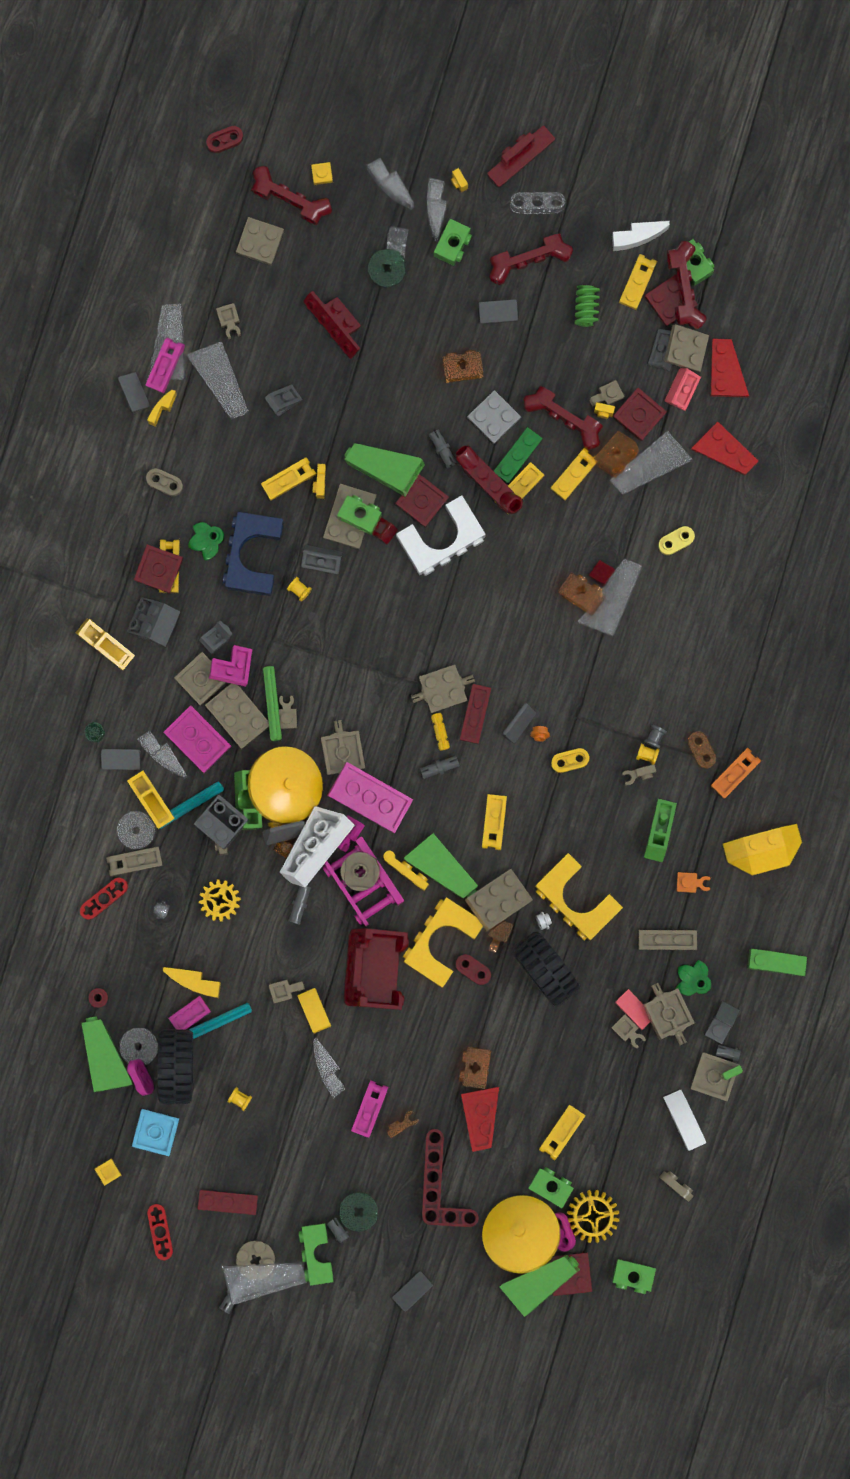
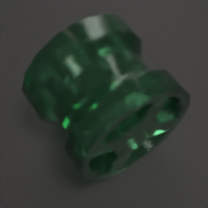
M92 722L86 726L85 736L89 741L97 743L104 738L105 731L99 723Z

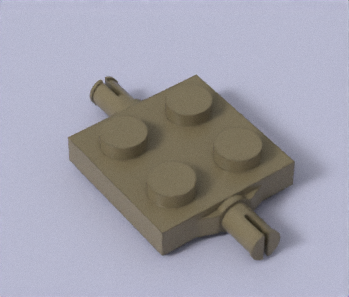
M452 665L420 676L422 692L411 695L412 699L419 697L414 699L413 703L425 700L430 712L433 713L467 701L464 692L465 685L475 682L474 679L467 681L474 678L473 674L462 678L458 674L456 665Z
M338 720L339 728L337 721H334L336 733L321 737L327 775L339 774L346 762L360 770L365 769L359 731H343L342 720Z
M659 983L652 985L651 987L656 997L644 1004L643 1007L659 1040L675 1035L679 1046L686 1043L687 1041L682 1031L686 1027L695 1024L679 989L663 993Z

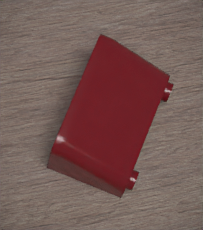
M352 929L350 931L344 991L346 1006L402 1010L404 996L401 991L397 990L399 952H403L409 944L408 933L376 929Z

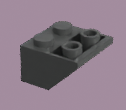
M141 597L127 632L154 644L166 647L180 611L165 603Z
M218 795L194 825L225 851L249 819Z

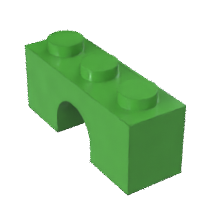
M241 770L234 773L235 806L240 813L249 819L242 830L262 828V815L252 804L248 793L250 770Z
M326 1224L302 1226V1231H299L300 1243L304 1242L305 1250L302 1251L303 1262H307L308 1270H304L306 1282L310 1281V1285L334 1282L331 1262H319L314 1256V1250L318 1245L328 1243Z

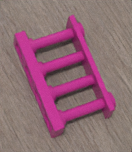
M361 836L355 840L357 843L354 846L355 849L331 865L326 861L323 870L328 877L332 875L357 914L354 917L360 926L364 924L367 927L369 924L366 919L390 903L394 904L396 902L399 906L404 902V899L379 862L380 876L375 886L360 891L352 897L345 889L348 885L345 881H340L334 871L339 869L345 859L353 853L365 852L375 857ZM363 867L356 870V873H359V877L366 872ZM386 887L389 892L386 894L387 897L361 913L355 903L378 888Z

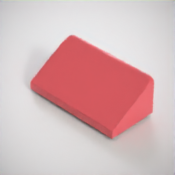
M680 368L666 396L665 402L686 411L701 377L688 368Z
M629 989L614 1002L640 1030H643L650 1023L643 1004Z

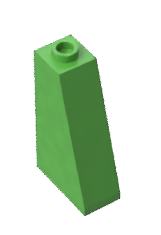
M354 443L352 448L349 447L345 453L347 465L403 496L407 495L425 466L423 460L419 457Z
M434 833L404 857L408 864L462 899L468 898L477 892L476 888L478 885Z
M97 1017L86 1018V1022L82 1023L94 1092L134 1085L103 1020H98Z
M566 1255L535 1271L502 1284L500 1288L522 1315L526 1317L580 1270L577 1267L579 1263L574 1257Z

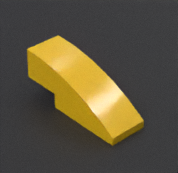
M88 618L76 631L79 637L122 670L125 669L135 656Z
M144 771L127 780L158 829L175 819Z
M163 967V972L180 985L194 992L219 998L221 983L202 980V972Z

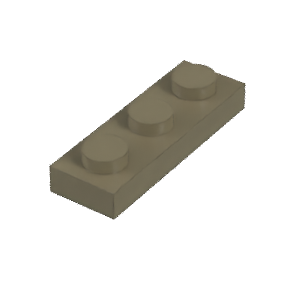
M639 930V950H697V930Z

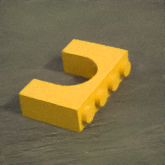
M568 853L535 886L537 888L535 892L543 900L547 898L551 902L549 906L556 913L560 911L565 916L563 920L570 927L574 925L578 929L576 933L584 941L586 939L590 941L623 907L609 894L590 912L577 913L569 909L563 899V888L582 866Z
M447 897L444 901L442 899L435 907L437 910L434 917L430 915L424 924L427 928L423 933L419 932L414 939V942H416L413 949L408 948L403 956L405 964L441 988L444 987L453 971L438 962L431 955L428 944L433 932L438 928L451 926L475 940L483 927L476 916Z

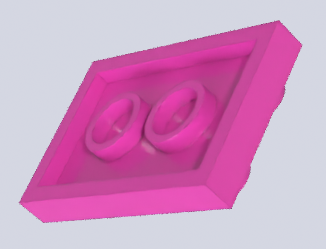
M191 705L163 732L203 773L231 748V745Z

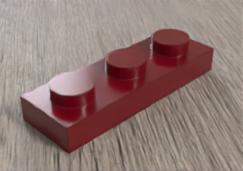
M476 684L472 685L460 737L461 741L479 744L491 688Z
M200 1190L198 1210L256 1215L258 1195Z

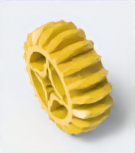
M588 1190V1197H585L583 1192L580 1193L581 1200L574 1197V1201L577 1202L576 1206L572 1203L569 1204L571 1208H574V1211H567V1214L573 1215V1218H568V1222H574L570 1226L571 1230L574 1228L578 1229L574 1232L575 1236L581 1232V1240L588 1236V1242L591 1243L592 1237H595V1241L598 1243V1236L606 1240L607 1238L604 1235L606 1232L610 1236L613 1235L609 1230L610 1227L617 1229V1226L612 1223L613 1221L619 1222L618 1218H614V1215L619 1214V1211L612 1210L617 1204L613 1203L610 1205L609 1202L612 1201V1197L605 1200V1192L602 1193L601 1197H598V1190H595L594 1196ZM593 1200L601 1201L608 1211H597ZM588 1201L587 1213L577 1216L580 1206ZM591 1206L593 1211H595V1214H603L602 1216H598L597 1218H595V1227L594 1222H591L592 1219H583V1217H588V1215H591ZM609 1217L605 1228L598 1231L599 1220ZM578 1222H590L593 1233L583 1230Z

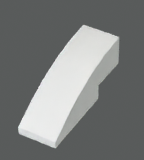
M669 221L631 223V231L613 232V251L634 248L655 239L668 230Z
M682 1090L663 1097L687 1150L690 1151L705 1144V1138Z

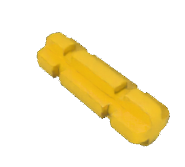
M433 714L431 718L435 724L434 730L436 739L439 741V750H447L450 746L446 740L448 737L445 725L442 723V714Z

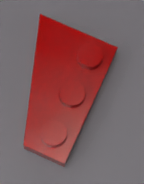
M712 339L711 396L749 397L732 339Z
M719 422L691 448L692 451L705 455L707 458L715 460L743 475H746L759 462Z
M499 1087L461 1094L472 1152L492 1147Z

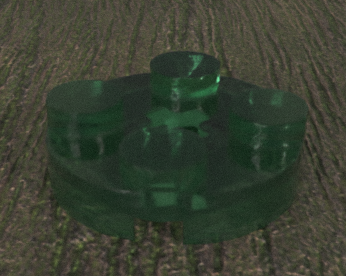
M395 249L379 250L369 261L368 273L376 284L384 287L394 286L400 283L406 275L405 258ZM390 263L392 271L385 272L383 264L387 265Z
M360 1192L350 1194L341 1203L340 1219L344 1226L352 1231L368 1230L377 1220V1204L368 1194ZM355 1207H362L364 1209L362 1212L364 1215L362 1217L354 1216Z

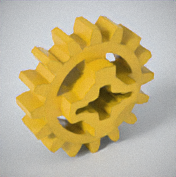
M217 880L216 885L209 882L210 888L204 886L205 894L200 893L203 900H200L199 904H204L201 911L207 910L205 916L209 917L212 915L213 921L219 917L220 922H223V917L225 916L230 920L229 914L236 915L234 909L240 908L236 904L237 901L241 900V898L236 897L239 891L232 890L234 888L233 884L228 887V881L226 880L223 884L220 883V880ZM220 888L219 892L215 894H209L212 890ZM227 890L231 893L233 901L228 900L226 896ZM223 896L222 899L227 903H221L220 906H217V902L211 899ZM207 900L212 902L214 906L213 911L209 909ZM225 907L230 908L227 912L220 914L221 909Z

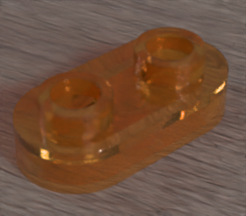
M702 732L692 733L688 739V745L697 764L704 769L711 768L716 762V755L706 735ZM700 738L702 743L696 744L695 739ZM708 755L710 761L705 762L703 756Z

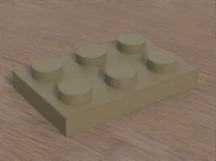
M340 484L323 539L360 550L365 532L337 519V514L347 495L350 497L355 495L363 500L362 503L368 506L370 503L374 505L377 495ZM362 509L355 512V516L358 518H363L366 515V512Z
M231 683L205 705L241 749L245 748L269 728L268 720L236 684Z
M510 869L469 896L465 901L485 930L489 931L529 904L533 899L512 869Z

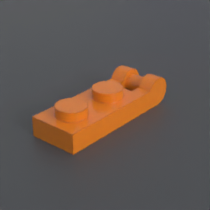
M749 748L711 785L723 799L761 762L758 757L755 758L751 754L752 751ZM744 759L751 763L748 767L742 763Z

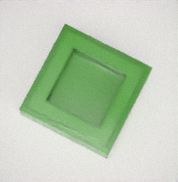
M738 1065L721 1073L724 1080H728L742 1073L743 1070Z

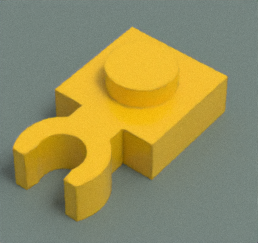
M318 464L317 482H313V493H316V497L319 499H324L325 464Z

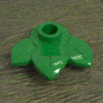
M204 522L197 523L193 526L196 534L190 539L188 546L192 550H202L204 560H210L218 553L219 544L224 539V532L219 527H211ZM213 532L217 534L216 539L211 537Z
M698 960L694 967L689 965L679 966L678 974L682 982L676 986V989H679L680 993L686 996H691L695 993H707L711 989V980L708 978L709 970L706 964ZM700 981H704L703 987L698 986Z

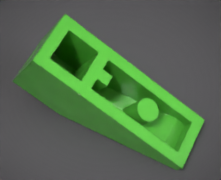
M658 799L644 858L663 862L677 803Z
M750 949L747 969L805 976L807 957Z

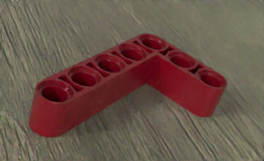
M432 1129L426 1136L423 1221L429 1225L473 1227L479 1219L477 1212L473 1209L440 1207L444 1137L440 1130ZM432 1132L440 1134L441 1139L438 1143H432L429 1140ZM434 1151L440 1156L436 1163H432L428 1159V1155ZM435 1171L438 1173L439 1178L436 1182H430L427 1179L429 1172ZM429 1191H435L438 1197L436 1201L430 1202L427 1200L426 1194ZM433 1210L436 1213L437 1217L434 1221H428L425 1218L427 1211ZM448 1211L454 1212L456 1214L455 1221L447 1222L445 1214ZM471 1212L475 1215L473 1223L465 1222L464 1216L466 1213Z

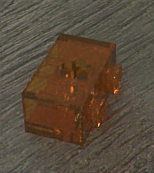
M476 350L466 351L462 355L448 353L442 359L445 383L483 378L480 352L476 353ZM461 362H464V365H466L465 369H461Z
M617 431L596 455L594 460L601 470L616 478L625 470L629 462L636 458L640 450L634 440Z
M571 573L558 592L563 598L593 616L605 599L602 593L603 589L596 584L590 585L587 583L588 580L582 575L578 574L576 576Z
M468 1047L467 1051H463L462 1062H465V1070L460 1071L459 1081L463 1082L462 1086L486 1089L491 1050ZM474 1062H477V1066L480 1067L476 1074L472 1073V1069H469V1066L473 1065Z

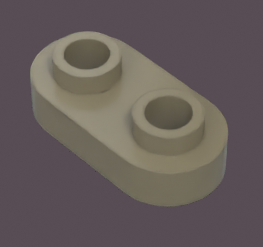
M155 468L151 469L146 475V480L150 487L169 496H177L183 490L181 480L165 471ZM155 476L160 478L158 482L153 481ZM172 484L177 485V488L175 490L170 489V486Z
M663 1171L659 1176L661 1180L686 1201L689 1202L694 1197L691 1194L693 1190L685 1183L681 1186L676 1181L678 1177L671 1171H668V1173Z

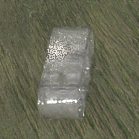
M518 192L512 195L510 201L511 210L517 214H557L562 212L565 206V197L558 192ZM538 199L541 200L543 204L537 207L534 206L532 202ZM557 199L562 204L556 207L551 202ZM515 200H522L524 204L518 207L514 204Z

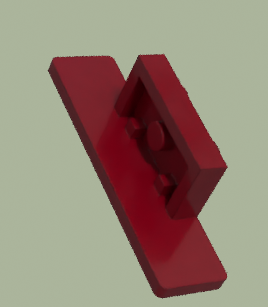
M545 126L539 128L534 134L529 132L527 135H521L512 148L509 146L502 152L501 162L492 168L487 175L498 187H501L555 141V137Z
M311 291L303 301L306 307L338 343L343 352L350 359L353 358L360 347L350 334L357 331L361 325L338 297L324 305L314 291Z

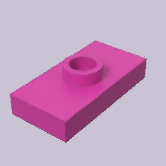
M199 996L168 1019L175 1029L186 1030L211 1011L201 996Z

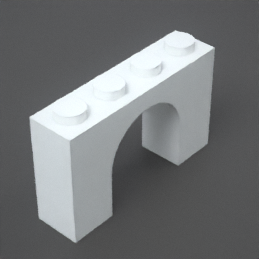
M463 496L446 504L445 507L458 531L455 542L448 548L436 550L428 547L422 541L413 524L396 534L397 539L419 575L424 573L426 576L435 570V566L439 564L443 566L451 561L450 558L456 554L460 556L467 552L466 548L473 545L476 547L484 542L485 533Z

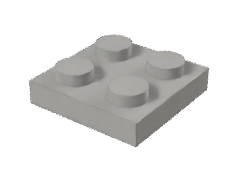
M494 390L467 418L495 444L521 419V416Z

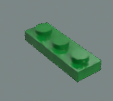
M527 427L494 472L501 480L509 484L543 438Z

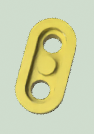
M684 526L662 537L658 545L660 552L664 555H672L689 546L694 540V531ZM682 533H687L689 537L687 539L682 538ZM671 542L672 547L667 548L665 543Z

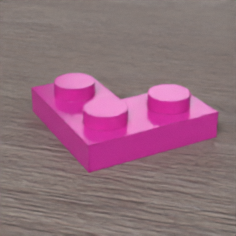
M234 645L230 662L213 658L209 679L246 687L248 684L252 649Z

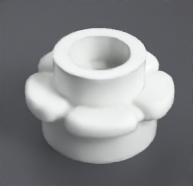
M541 912L539 915H536L540 929L547 928L548 930L549 925L552 924L548 913L544 914Z

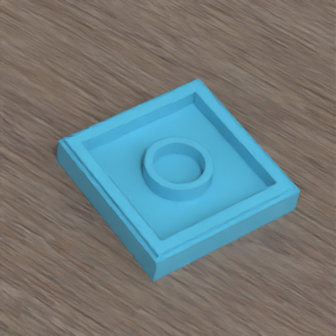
M142 1109L132 1147L170 1156L179 1118Z

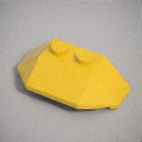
M794 824L724 843L723 847L729 864L750 875H756L789 866L802 841L798 826Z

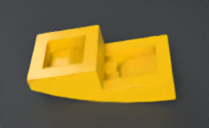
M175 390L169 391L155 405L148 417V424L156 427L162 410L170 412L177 396Z
M315 988L297 995L313 1034L331 1027Z

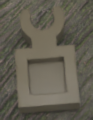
M232 303L216 308L221 327L227 326V338L231 339L230 332L233 330L237 332L238 336H241L240 329L235 326L236 323H240L235 304Z
M280 696L279 702L283 709H279L281 729H297V710L291 709V706L294 704L293 696H290L289 703H284L283 696Z
M625 1014L611 1027L624 1041L629 1038L632 1046L636 1049L638 1048V1045L635 1043L636 1038H641L642 1041L646 1040L643 1035L635 1032L638 1027Z

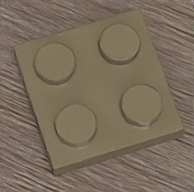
M248 217L236 254L272 266L284 229Z
M676 324L672 325L664 362L688 368L695 372H701L709 335Z
M203 652L174 677L200 706L226 683L209 679L211 661Z
M702 1052L690 1089L728 1101L736 1076L724 1080L721 1073L739 1064Z

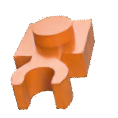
M678 872L676 892L696 893V888H700L702 891H709L710 887H704L702 883L704 880H710V877L704 876L701 879H697V873Z

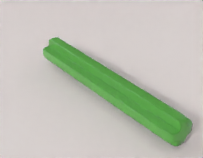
M267 666L263 668L270 739L271 741H279L282 739L275 669L273 666Z

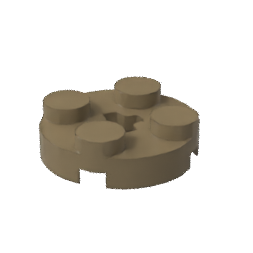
M365 852L351 854L341 866L343 881H345L348 887L356 891H364L375 886L380 876V866L377 859ZM360 866H363V869L366 871L362 877H359V873H356V869H359Z
M254 1240L247 1242L237 1253L236 1264L238 1270L248 1279L259 1280L267 1277L275 1264V1254L272 1248L262 1241ZM252 1255L261 1257L260 1265L251 1264Z

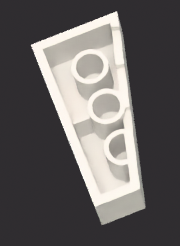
M315 806L280 873L290 883L306 887L355 825L344 814Z

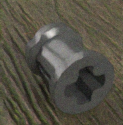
M651 725L650 728L652 730L648 738L644 740V743L659 749L661 739L667 731L656 725Z

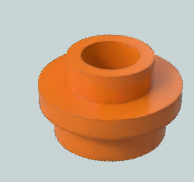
M536 726L533 727L530 736L535 741L542 742L550 737V733L547 727Z

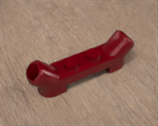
M260 166L254 169L252 174L255 183L251 191L259 197L268 201L271 194L301 209V218L314 225L318 224L322 216L331 214L332 208L328 198L325 197L310 202L306 200L303 194L298 192L294 194L289 191L287 186L273 183L268 167Z
M555 234L543 238V247L511 258L508 251L497 254L490 258L493 269L489 278L492 282L502 285L505 283L510 270L526 268L529 263L534 261L535 263L543 262L549 256L567 262L572 255L573 248L563 243L561 234Z
M685 240L681 241L677 249L667 250L668 268H676L682 306L675 307L676 318L679 326L689 324L695 329H700L707 318L706 315L693 307L692 300H695L694 290L690 288L689 281H692L691 271L687 269V262L696 249L694 245Z
M539 386L535 394L526 395L523 398L527 412L545 409L553 419L564 421V425L573 431L574 429L578 430L581 433L584 448L594 449L600 445L598 434L603 425L589 415L583 421L553 402L556 395L553 392Z
M469 445L461 447L456 452L455 459L462 466L464 472L505 513L515 514L522 508L523 500L521 497L515 494Z

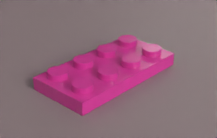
M348 762L344 764L327 795L392 833L396 832L413 801L410 797Z

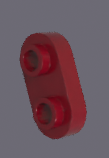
M237 126L227 127L210 134L206 141L207 147L213 153H220L233 148L243 141V133ZM235 134L237 135V138L235 140H232L230 138L231 135ZM215 141H218L220 144L219 146L215 147L213 146V143Z
M467 954L458 957L456 968L460 973L478 985H484L489 982L491 972L486 966ZM464 960L469 962V966L467 968H464L462 966V962ZM480 971L485 973V977L483 979L478 978V973Z

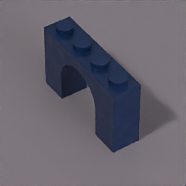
M238 512L237 517H233L232 528H235L234 535H230L229 546L232 549L231 554H227L226 565H229L228 572H224L222 582L225 584L226 589L265 596L272 595L274 575L253 572L245 568L240 561V551L242 546L252 538L261 537L281 541L283 519Z

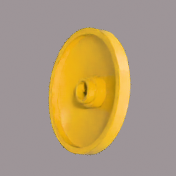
M278 747L263 753L254 762L249 772L248 793L252 804L263 817L275 823L290 824L307 818L314 807L318 806L322 796L323 782L318 766L309 755L293 747Z
M523 1195L507 1198L490 1211L484 1222L482 1231L484 1248L491 1260L506 1271L513 1273L535 1271L547 1264L557 1251L560 1242L559 1222L552 1209L535 1197Z

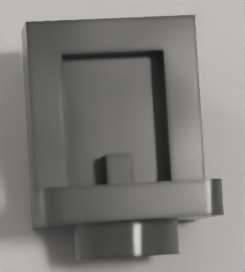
M218 621L199 641L213 654L228 642L232 632L226 624Z

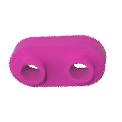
M141 1059L131 1060L128 1064L127 1072L131 1076L137 1092L142 1096L152 1094L154 1090L153 1081Z
M557 1212L555 1213L559 1222L560 1219L562 1225L559 1223L560 1242L558 1249L565 1252L575 1246L576 1240L571 1230L570 1222H568V1217L564 1213Z

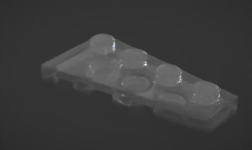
M182 304L162 305L157 328V339H155L154 354L150 363V373L167 337L175 343L180 342L184 344ZM169 349L168 354L172 355L174 350ZM184 351L179 357L170 381L186 380Z
M222 341L186 354L230 419L249 413Z
M667 431L610 479V482L624 495L691 462L693 459Z
M624 559L578 623L614 637L642 570V565Z
M300 1262L222 1266L232 1305L306 1283L303 1266Z

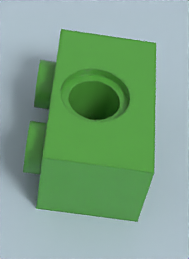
M450 219L436 246L434 257L453 266L456 261L460 262L464 254L462 249L464 245L468 246L472 238L470 234L471 228ZM457 240L459 245L452 247L449 245V241Z
M692 239L689 242L695 246L696 251L690 260L697 258L700 264L697 266L692 265L689 260L687 262V269L691 271L692 281L690 282L695 286L713 275L714 264L710 258L706 259L704 256V249L699 242L696 243Z
M347 495L337 514V519L372 535L382 516V512L379 511L380 508L371 503L369 506L362 503L363 500L355 495H352V497ZM362 509L366 512V515L363 518H358L355 516V512Z
M547 1167L544 1170L539 1168L528 1189L563 1208L574 1189L570 1186L572 1182L563 1177L559 1180L554 1177L555 1172ZM549 1181L557 1183L556 1191L549 1192L546 1185Z
M617 1259L612 1282L616 1283L615 1287L627 1290V1286L635 1288L634 1292L646 1294V1291L651 1292L656 1268ZM631 1272H637L639 1275V1279L634 1283L628 1280V1275Z

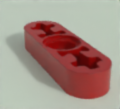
M122 878L112 880L81 906V916L87 920L97 917L127 892L128 883ZM116 882H123L124 885L122 886V888L124 890L115 891L114 894L117 896L113 898L112 894L109 891H107V889L110 887V889L113 890L116 888ZM103 893L108 894L110 897L107 904L99 902V896ZM95 899L97 905H99L101 909L98 910V908L96 907L92 910V916H90L89 914L85 915V907L88 906L89 908H91L92 906H94L95 904L92 903V901Z
M154 1204L149 1207L147 1214L155 1254L160 1260H167L173 1255V1246L166 1211L162 1205ZM157 1207L158 1210L162 1211V1214L159 1215V1220L164 1219V1223H158L153 1226L152 1221L156 1222V1216H152L151 1212ZM158 1226H162L166 1230V1234L162 1238L155 1235V1229ZM168 1239V1243H164L165 1248L170 1250L166 1257L163 1254H159L162 1246L161 1243L157 1245L156 1241Z

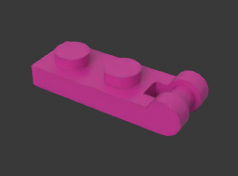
M168 337L164 340L147 380V387L165 393L179 357L184 351L185 344L175 343ZM169 349L174 350L172 355L168 354Z
M370 1080L352 1127V1132L370 1137L387 1093V1086H379L376 1082ZM372 1091L380 1094L378 1099L371 1097Z

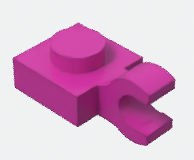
M348 815L347 818L355 826L338 846L345 853L350 847V840L355 842L365 826Z

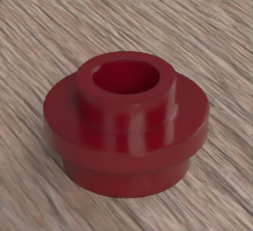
M96 988L90 992L89 1002L92 1006L100 1008L106 1005L108 995L105 990ZM97 994H100L102 996V999L99 1002L95 1001V996Z

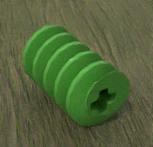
M589 285L577 286L579 290L576 291V295L579 297L576 298L578 305L575 306V309L579 312L575 313L577 318L575 325L583 327L594 326L593 322L599 320L593 317V315L599 314V311L594 310V307H598L599 303L594 302V300L600 298V296L594 293L599 292L600 289Z

